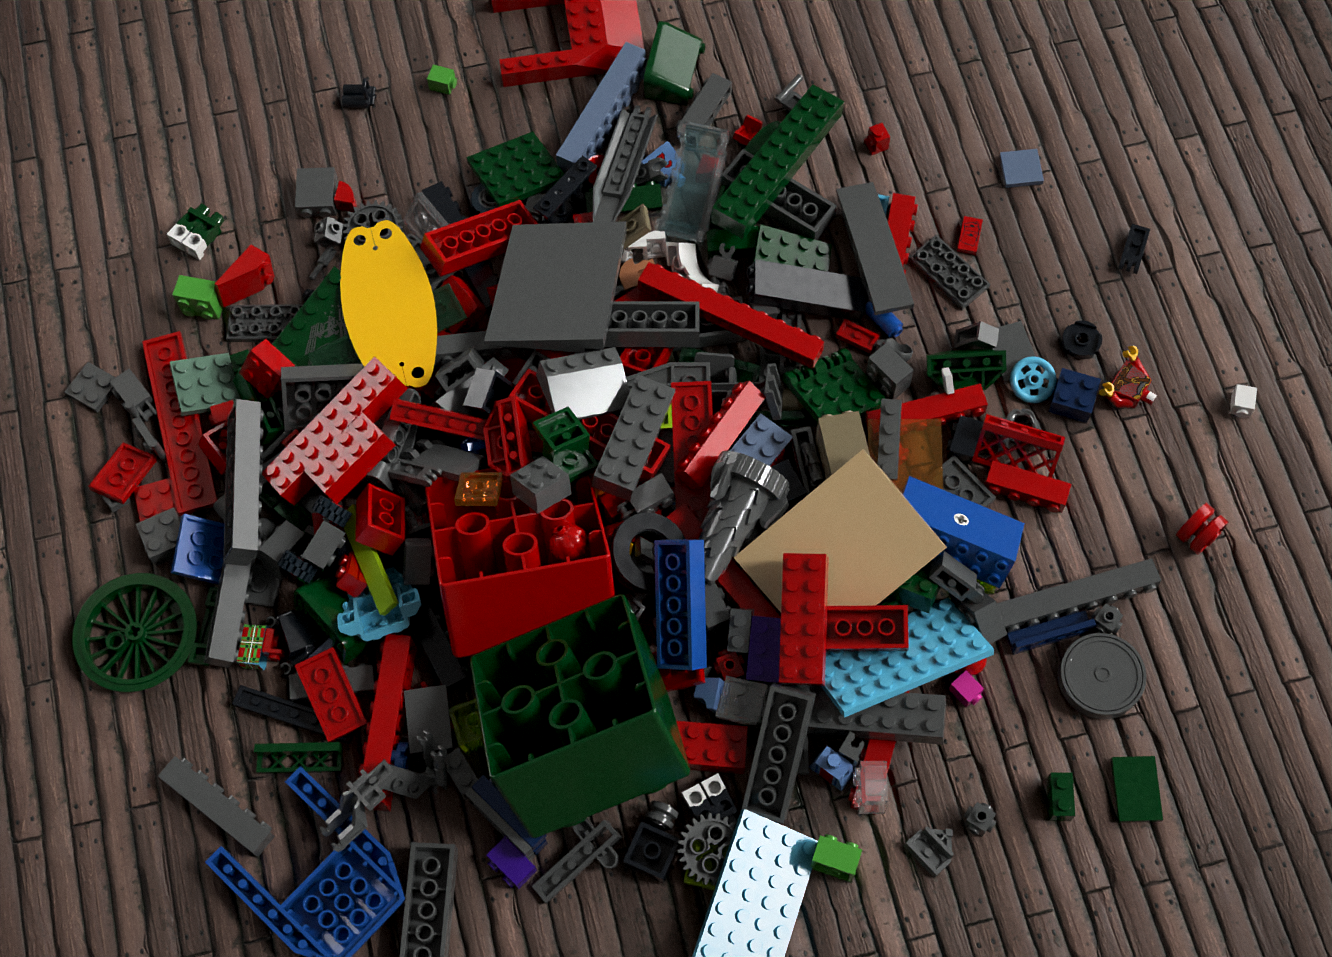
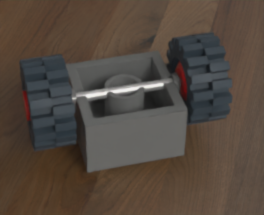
M319 495L311 509L324 516L322 518L324 521L306 550L299 556L285 550L277 563L292 575L310 583L318 568L307 562L306 559L322 569L325 566L330 567L336 557L333 554L336 548L341 549L347 540L344 537L346 532L329 523V520L344 528L352 513L342 508L341 505L322 495Z

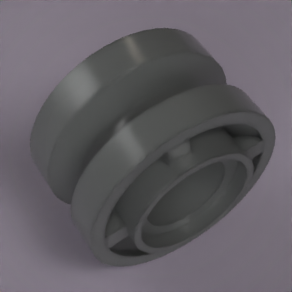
M651 801L649 807L652 811H647L644 818L650 824L660 829L672 830L674 824L671 819H677L679 813L666 803Z

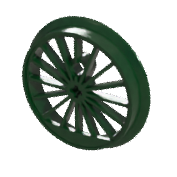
M134 573L115 578L97 589L79 611L73 629V650L76 660L83 672L92 681L104 688L119 692H135L154 687L170 678L188 658L197 630L194 607L187 594L176 583L165 577L150 573ZM153 590L154 592L141 620V591ZM136 591V622H134L123 597L124 594ZM159 593H162L166 602L148 620ZM117 597L120 598L128 616L129 625L107 607ZM170 607L173 615L155 623ZM106 609L126 629L96 621L101 611ZM175 620L179 627L178 629L154 631ZM94 625L117 631L110 633L108 636L91 637ZM181 634L182 640L180 645L154 638L153 636ZM116 640H122L118 647H113V643ZM105 641L106 648L91 654L90 643ZM148 641L175 648L177 651L169 660ZM144 644L164 659L167 664L156 671ZM142 648L152 674L140 678V653ZM135 651V679H123ZM110 652L116 653L102 669L98 668L95 663L96 659ZM127 652L117 678L107 675L108 670Z

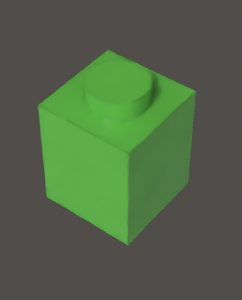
M433 64L427 78L429 90L450 95L452 89L457 85L454 70Z

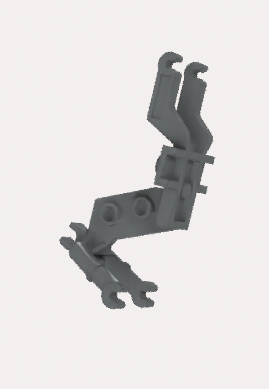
M425 729L423 731L424 738L417 736V741L422 745V757L426 767L425 772L416 773L388 764L384 759L369 774L362 769L360 771L362 776L353 784L350 781L347 783L351 790L341 794L338 810L325 821L327 827L319 828L322 835L329 836L352 815V823L337 837L339 843H331L335 851L340 852L344 850L352 840L367 828L368 824L364 807L371 811L386 797V794L382 791L383 789L417 799L429 787L434 794L438 793V786H441L444 790L448 788L447 765L445 763L447 750L442 745H438L439 752L433 751V735Z

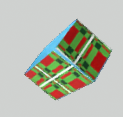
M244 624L237 663L242 668L266 669L267 657L262 653L266 628H269L268 626Z

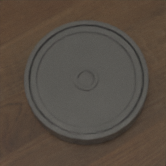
M1093 633L1079 638L1067 649L1059 665L1058 682L1063 696L1074 709L1092 718L1111 719L1128 712L1140 699L1146 686V669L1140 654L1130 643L1112 634Z

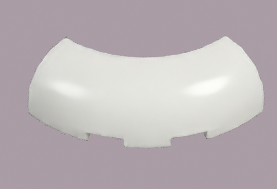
M666 242L667 265L671 266L672 272H677L681 277L688 280H695L703 287H710L716 292L718 291L719 284L709 281L699 268L696 258V244Z

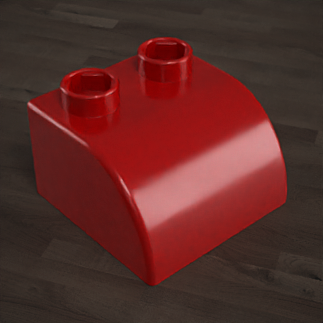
M492 468L476 470L461 482L437 477L434 482L432 481L430 487L425 486L439 588L451 649L455 657L473 656L615 596L610 550L594 488L591 487L590 474L571 482V495L540 513L535 512L514 496L510 478L505 477ZM560 524L564 526L576 524L586 532L589 540L583 558L570 561L569 556H566V562H563L553 556L549 549V542L556 526Z

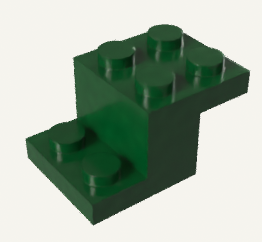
M569 406L532 422V428L543 441L542 456L569 474L570 483L596 471L599 463L589 451L590 434Z

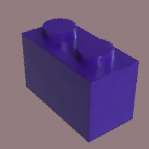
M506 837L486 855L490 860L487 864L495 872L500 870L505 875L502 879L511 888L515 885L520 889L537 871L536 867Z

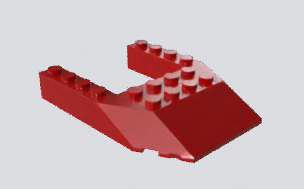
M492 0L494 13L565 4L571 50L499 59L503 86L509 87L607 73L625 42L644 49L636 0Z

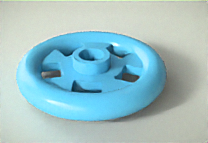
M1031 356L1023 358L1012 368L1010 374L1011 388L1014 394L1025 402H1043L1053 394L1056 388L1057 377L1054 368L1049 362L1040 357ZM1038 365L1044 369L1043 374L1035 370ZM1028 366L1030 371L1024 375L1021 369ZM1032 376H1035L1037 378L1036 383H1033L1031 381ZM1023 379L1024 385L1026 386L1022 389L1019 387L1018 380ZM1043 379L1049 380L1047 388L1042 387ZM1030 389H1038V395H1030Z

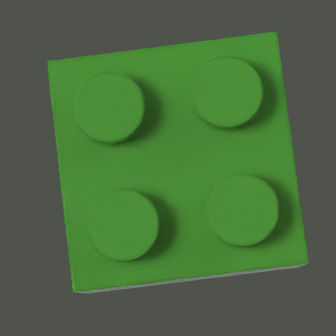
M179 275L172 296L182 313L191 317L196 315L207 320H219L223 307L220 305L215 288L216 281Z
M820 835L810 867L813 870L852 883L862 849H859V846L852 842H846V844L838 842L837 838L832 835Z

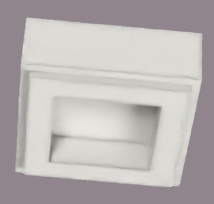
M949 367L942 368L943 387L947 394L954 393L952 374Z

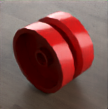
M1207 502L1176 533V536L1183 543L1196 536L1190 544V549L1197 555L1207 546L1209 547L1221 535V532L1229 523L1222 515L1216 516L1209 522L1215 510Z

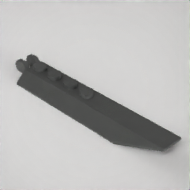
M635 105L631 115L625 109L621 110L593 186V222H615L629 198L658 114L650 117L651 107H646L644 115L640 114L641 109L638 105Z

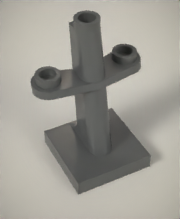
M767 364L766 379L761 382L751 383L765 395L764 401L768 403L772 419L781 420L782 394L784 390L776 364ZM735 367L726 369V379L729 383H711L712 398H723V402L731 396L733 387L739 383L737 382Z

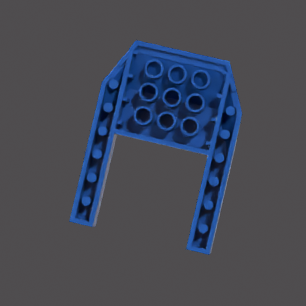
M301 766L285 781L324 821L338 810L340 804ZM352 815L334 831L338 834L342 833L352 823ZM366 829L352 840L344 850L340 852L334 850L282 904L222 846L205 861L294 953L307 957H352L405 901L404 892L391 853Z

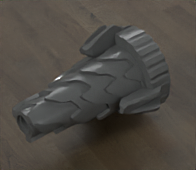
M722 451L711 472V499L706 507L708 512L700 526L702 532L698 538L704 540L705 585L712 586L723 570L725 571L732 557L737 556L745 538L749 539L756 523H761L762 529L767 530L789 507L786 498L790 491L788 480L769 465L739 452Z

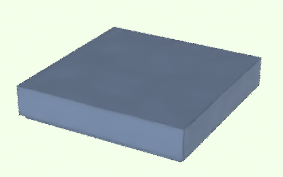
M1037 149L1000 152L999 157L1006 188L1043 184L1044 179Z

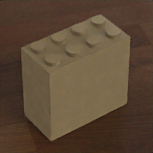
M845 411L839 415L827 414L818 418L815 448L818 459L821 462L820 468L825 480L862 449L869 454L859 411Z

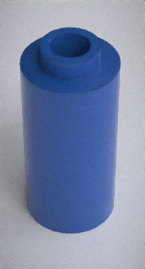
M868 302L866 304L865 314L889 338L897 337L902 333L903 323L892 312L875 315L872 303Z

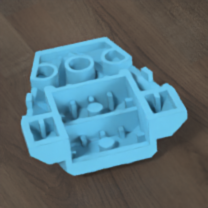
M394 567L385 569L399 604L387 615H380L367 585L358 597L354 598L347 594L349 601L348 603L347 601L343 603L344 612L339 613L337 616L339 631L349 636L357 635L364 641L378 640L385 635L401 632L403 629L408 628L410 616L416 615L421 606L418 590L416 588L413 589L411 585H405L402 575Z

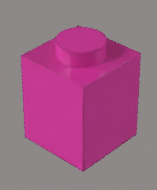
M967 671L962 673L949 687V691L966 708L971 703L973 706L976 705L983 698L981 694L984 688Z

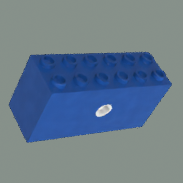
M909 476L901 493L947 548L943 551L976 573L978 580L1000 588L1016 561L1025 523Z

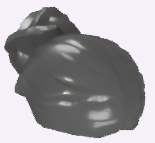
M894 339L877 340L873 347L875 353L886 343L905 362L910 360L913 354V350L908 344L901 345Z

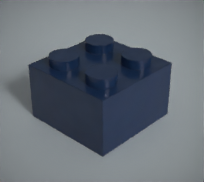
M1062 368L1048 412L1087 423L1092 414L1101 379Z

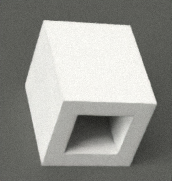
M1237 384L1232 391L1229 414H1234L1240 418L1250 417L1255 410L1257 388Z

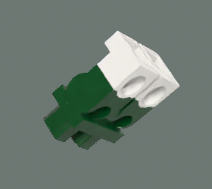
M202 203L196 209L190 207L187 210L188 213L167 233L172 245L184 252L186 251V253L198 260H201L204 256L203 252L208 245L221 234L220 226L224 222L223 216L218 212H214L211 217H208L210 210Z

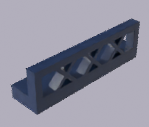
M1082 611L1007 633L1006 638L1013 655L1090 633L1096 626V622L1094 619L1089 620L1086 611Z

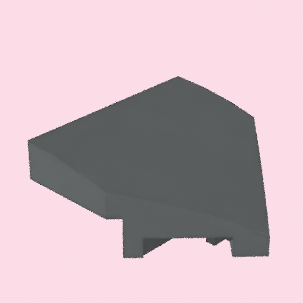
M925 827L923 830L920 829L903 846L935 878L951 863V858L953 857L951 839L953 831L952 829L937 830Z

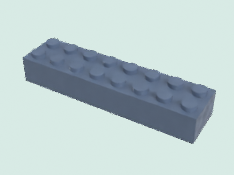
M625 42L556 154L557 165L564 174L582 155L589 159L597 155L599 149L604 147L605 139L608 135L612 134L614 124L618 121L621 110L629 106L631 96L638 91L641 80H644L647 64L645 49Z

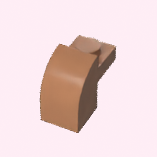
M631 258L622 265L619 277L620 285L622 284L625 289V294L638 287V279L648 262L655 264L653 259L642 260L638 264H634Z

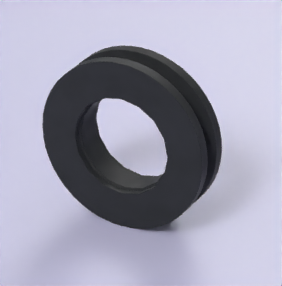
M639 513L621 523L613 531L609 539L608 546L611 555L612 573L624 587L633 592L655 594V573H646L639 570L631 559L630 543L632 539L641 533L650 534L658 540L685 539L677 525L667 517L656 513Z

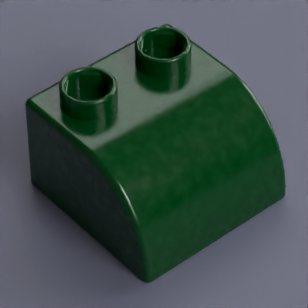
M619 594L474 654L470 658L489 777L531 838L541 837L563 827L578 825L587 817L643 794L656 793L668 784L683 779L690 774L689 763L665 684L648 642L625 595Z

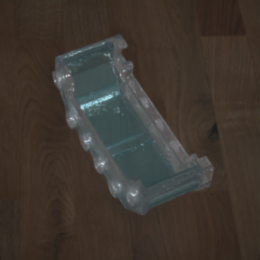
M683 121V125L679 126L677 132L681 146L675 153V160L677 162L676 167H672L670 174L672 183L671 186L668 185L666 191L668 200L667 204H663L662 210L666 211V216L662 215L661 218H657L655 229L660 232L665 231L666 236L694 241L696 244L703 245L706 231L710 229V215L717 199L721 175L723 174L727 158L726 147L729 141V131Z

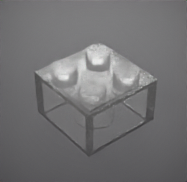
M860 761L858 768H855V773H853V785L857 786L856 794H854V807H858V814H885L889 805L887 761Z

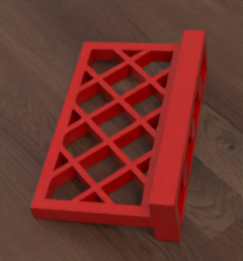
M986 414L972 461L991 466L993 459L999 462L998 457L1007 454L1011 461L1007 465L1019 468L1017 463L1026 460L1030 466L1026 470L1037 474L1039 473L1036 469L1046 465L1049 470L1048 477L1052 478L1064 446L1065 437ZM985 431L994 433L997 439L987 442L984 437ZM1012 438L1016 445L1007 448L1003 440ZM999 442L1004 450L995 454L990 446ZM1028 443L1032 444L1036 451L1027 454L1023 446ZM985 448L991 454L988 458L978 456L979 451ZM1019 448L1023 456L1014 460L1010 452ZM1048 449L1056 451L1055 457L1048 460L1042 453ZM1039 454L1043 462L1034 466L1030 457Z

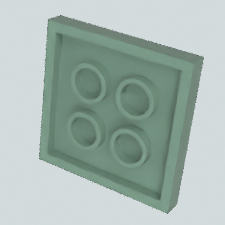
M229 353L170 361V369L181 416L210 412V406L233 400L235 403L236 399H240L233 382L235 376Z

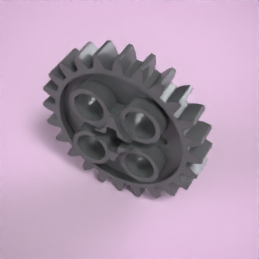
M368 200L365 206L360 203L359 209L354 206V213L348 212L349 218H344V231H342L346 241L349 232L353 228L361 226L371 228L370 215L373 217L374 226L380 221L389 220L396 224L403 233L404 223L401 214H398L396 208L392 209L391 204L386 206L385 202L382 201L379 205L377 200L370 204ZM387 228L380 232V237L383 239H388L392 235V231ZM358 235L354 238V243L360 246L365 243L366 239L362 240L365 237ZM374 246V247H373V250H377V249H378L377 246Z
M706 813V819L701 814L698 815V821L694 818L690 819L692 826L684 825L686 832H679L683 840L676 841L678 845H681V849L675 850V852L682 854V857L677 859V862L684 861L685 864L681 870L689 869L687 877L695 875L694 882H699L702 878L703 885H707L710 879V883L713 886L717 883L725 857L722 855V849L724 846L729 848L735 830L733 827L736 822L733 821L728 824L727 816L720 820L719 813L715 814L714 818H712L711 813ZM712 828L718 831V837L715 840L710 836ZM724 837L727 838L723 844L718 845L712 850L713 853H707L698 861L695 860L697 856L710 849L709 845H716ZM694 840L700 842L701 848L698 852H695L692 848ZM706 859L712 861V869L710 871L704 867Z

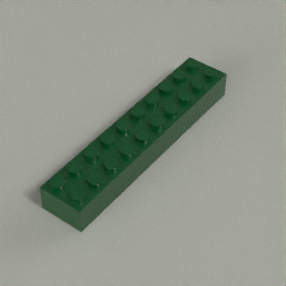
M812 84L712 207L711 222L744 239L842 116L845 101Z

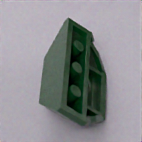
M973 349L942 351L926 355L927 375L944 391L942 368L949 367L953 378L954 390L976 384H981L982 389L986 390L1007 370L1006 350Z

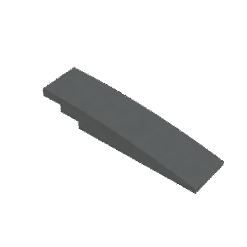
M869 182L836 189L864 289H866L869 302L872 303L875 315L913 308L914 302L874 183Z

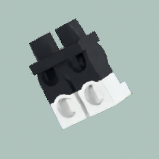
M718 773L702 781L701 787L697 784L682 792L684 802L697 821L698 815L702 814L706 819V813H711L712 818H714L715 814L719 813L720 820L727 816L728 824L733 821L736 822L733 827L735 829L738 821V811ZM715 828L710 830L712 839L715 840L718 837V831Z

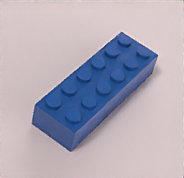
M654 540L657 667L659 669L676 670L707 668L704 540Z

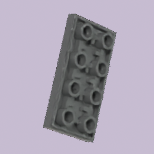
M937 235L932 237L908 258L921 273L961 310L966 308L990 287L989 282Z
M304 304L230 305L226 340L227 342H262L267 339L269 342H274Z

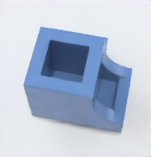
M705 678L704 684L696 685L694 698L706 704V708L714 714L724 715L725 708H729L731 686L720 678Z

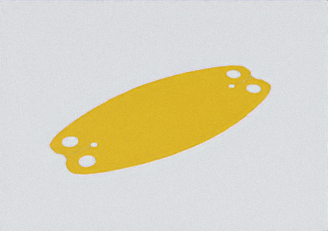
M389 220L380 221L371 228L363 226L353 228L345 241L340 273L342 311L353 347L364 367L375 356L405 386L407 384V386L414 388L422 387L429 382L432 376L437 347V317L434 296L422 262L405 234L396 224ZM390 229L392 231L390 238L383 239L380 237L381 230ZM358 235H363L366 241L363 245L358 246L354 243V238ZM374 246H377L378 249H377V250H373V247H374ZM404 362V366L401 367L399 363ZM414 368H423L424 375L421 378H414L412 376Z

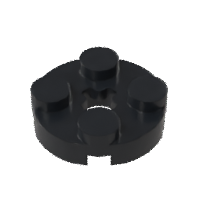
M1080 320L1070 326L1068 325L1062 335L1064 352L1078 359L1093 358L1102 345L1101 332L1099 333L1096 329L1097 327L1088 321ZM1083 336L1087 342L1080 343L1077 339Z

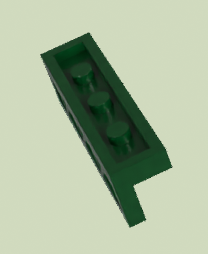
M340 742L255 744L254 753L257 755V774L294 773L300 764L307 773L342 772L343 746ZM309 756H314L318 760L313 767H306L302 762ZM329 756H337V767H328L324 761ZM263 757H273L276 760L270 768H262ZM287 757H294L297 762L292 767L286 768L282 764Z

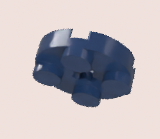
M409 742L397 743L396 750H393L391 754V763H394V766L411 770L412 755L408 747Z

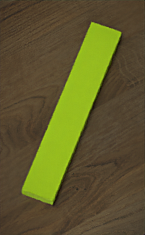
M352 504L347 509L352 515L346 523L344 530L379 614L385 616L399 602L377 550L355 541L356 505Z

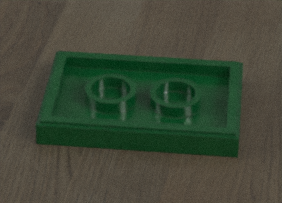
M1155 756L1112 757L1111 767L1118 823L1162 822L1163 813Z

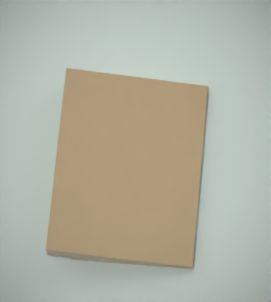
M862 449L739 552L734 559L781 612L783 553L827 554L829 557L827 606L878 605L947 547L883 470Z

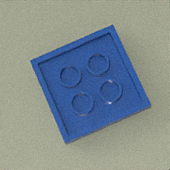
M183 514L181 516L171 573L219 584L224 552V524Z

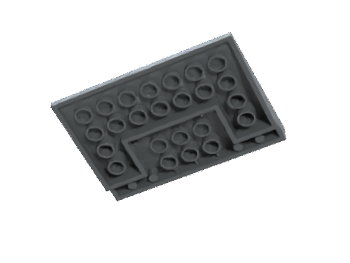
M626 221L513 225L484 344L584 353L585 348L604 350L627 234Z

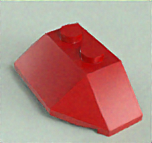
M516 396L496 401L493 406L494 409L483 428L488 466L507 478H510V474L530 464L533 460L527 421Z

